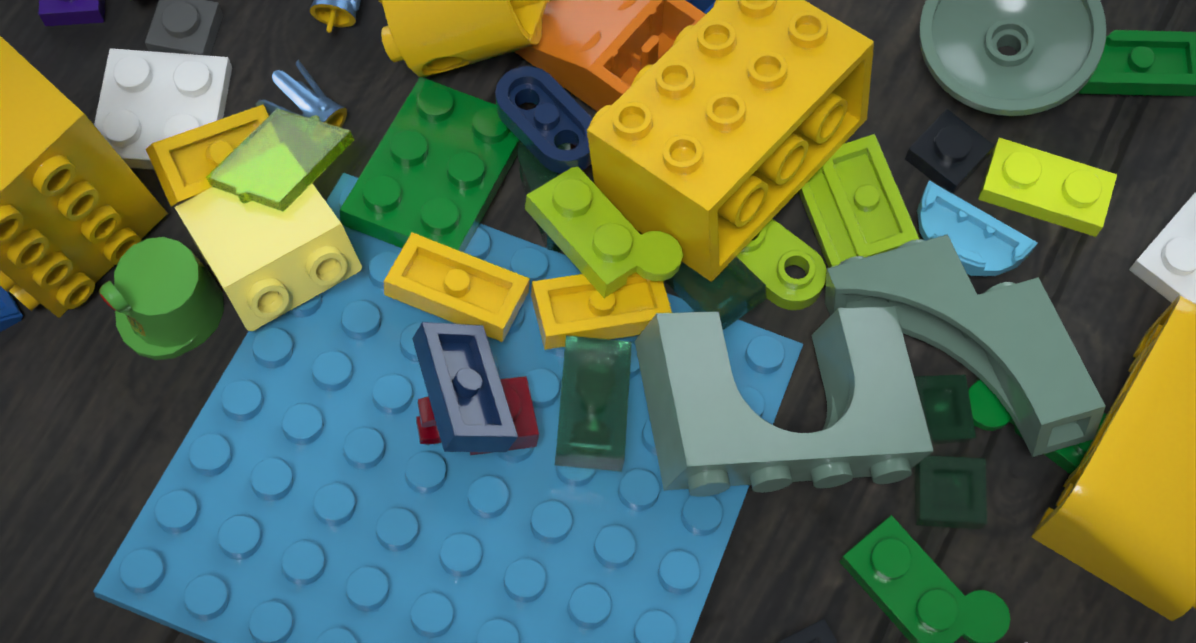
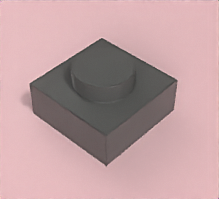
M159 0L145 41L148 51L210 56L223 18L219 3L207 0Z

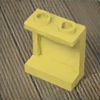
M287 148L278 151L175 207L207 265L210 266L248 331L260 328L357 274L362 269V265L342 223Z

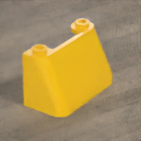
M1179 295L1146 331L1133 354V357L1136 359L1128 370L1131 373L1081 463L1065 482L1064 487L1066 488L1056 503L1058 507L1055 510L1049 507L1045 511L1031 538L1172 622L1187 613L1191 607L1196 609V303L1182 295Z

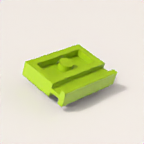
M875 134L843 144L798 191L828 268L837 266L851 257L873 256L897 249L911 240L919 239Z

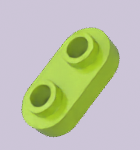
M774 219L726 267L772 303L787 310H801L815 303L822 293L827 273L826 265L818 252ZM791 265L799 266L805 271L806 276L801 279L791 278L785 272V268Z

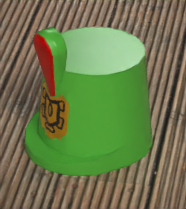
M165 237L145 239L131 246L118 262L114 272V285L109 280L99 290L102 299L115 310L116 327L124 343L138 355L154 360L176 358L204 343L218 328L224 312L223 292L214 276L185 245L177 240Z

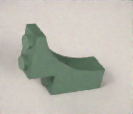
M948 234L926 241L922 239L911 240L897 249L869 257H851L837 266L827 268L825 305L830 316L838 308L896 306L903 334L922 340L944 351L973 372L997 396L1011 415L1032 457L1095 438L1106 406L1039 277L1017 284L1003 282L991 287L985 293L977 295Z

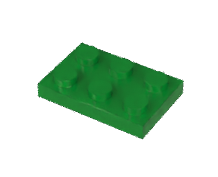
M420 77L339 210L340 222L343 226L400 248L404 247L413 232L453 249L465 252L523 143L501 121L495 104Z

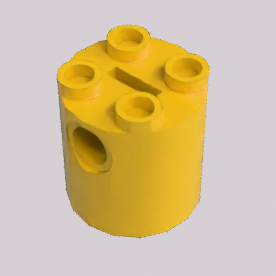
M378 0L383 5L388 26L382 28V42L391 61L398 62L404 60L418 77H428L537 45L542 37V16L550 0Z

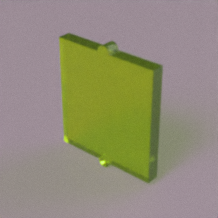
M277 108L206 178L211 187L237 195L241 203L254 201L284 212L354 141L350 130L321 122L318 115L308 118Z

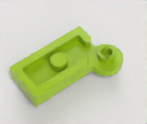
M579 166L568 169L526 195L525 210L603 298L626 285L627 278L635 272L644 279L665 281L672 278L679 271L683 258L682 247L679 242L670 234L661 231H649L640 234Z

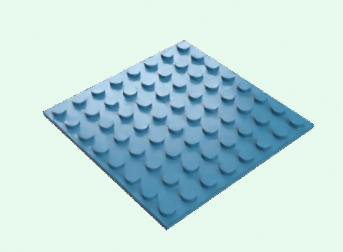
M346 173L342 174L326 201L339 221V210L358 180L357 177ZM479 224L464 253L530 278L529 293L504 341L500 342L488 336L487 339L500 379L527 376L539 431L537 446L509 450L507 452L470 455V452H444L442 443L420 444L416 425V416H420L417 403L418 399L428 397L412 338L422 322L455 323L385 296L384 279L402 248L343 226L362 265L361 271L260 328L248 331L93 591L97 598L206 643H690L750 485L730 486L728 490L722 493L705 497L691 496L689 489L664 491L635 346V340L639 335L544 350L531 298L532 281L582 273L564 254L483 224ZM667 293L672 313L717 312ZM719 313L732 375L737 389L749 407L762 419L773 425L803 343Z

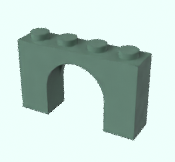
M896 306L838 308L811 335L827 400V417L823 430L813 433H796L778 428L762 419L745 402L737 389L732 375L719 311L656 313L635 340V346L664 491L689 489L691 496L705 497L722 493L728 490L730 486L752 485L754 492L763 493L783 489L791 485L792 482L812 481L813 486L816 488H831L843 485L857 477H872L875 484H889L911 476V468L931 454L933 447Z

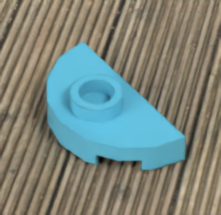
M928 181L917 209L919 232L925 241L948 234L968 275L997 276L1015 269L1032 253L1038 244L1010 226L933 182Z

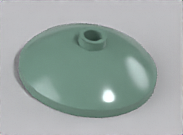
M926 0L920 21V47L925 64L937 83L963 104L976 110L996 115L1023 116L1036 114L1054 108L1069 100L1093 76L1105 46L1106 18L1100 0ZM1003 46H1010L1016 49L1018 53L1007 56L1001 54L998 49Z

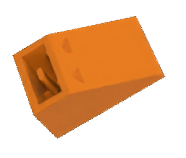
M550 0L542 16V37L539 43L514 52L533 66L549 73L562 87L598 112L602 107L612 105L631 87L641 69L649 64L654 65L673 46L675 39L685 27L695 25L706 14L686 0Z

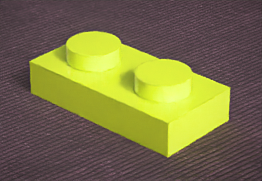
M999 137L993 148L978 200L1096 237L1103 228L1117 174Z

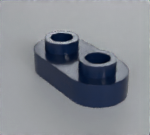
M522 66L504 74L497 83L495 91L497 113L501 121L547 169L559 174L577 166L581 170L586 169L591 164L586 130L592 121L591 116L549 73L540 68ZM527 102L534 103L537 105L535 108L530 110H524L518 107L521 104ZM563 143H571L576 146V148L571 150H561L557 147Z

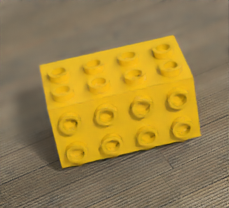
M716 0L713 8L695 25L685 27L679 33L673 46L654 65L649 64L640 70L631 87L612 105L602 107L593 117L586 130L594 184L641 234L649 231H661L673 236L682 247V262L712 282L867 120L874 41L805 0Z
M0 36V286L5 291H10L29 310L33 311L41 303L60 318L68 309H74L83 304L92 294L95 283L114 265L118 264L120 258L131 246L141 242V239L168 213L88 117Z

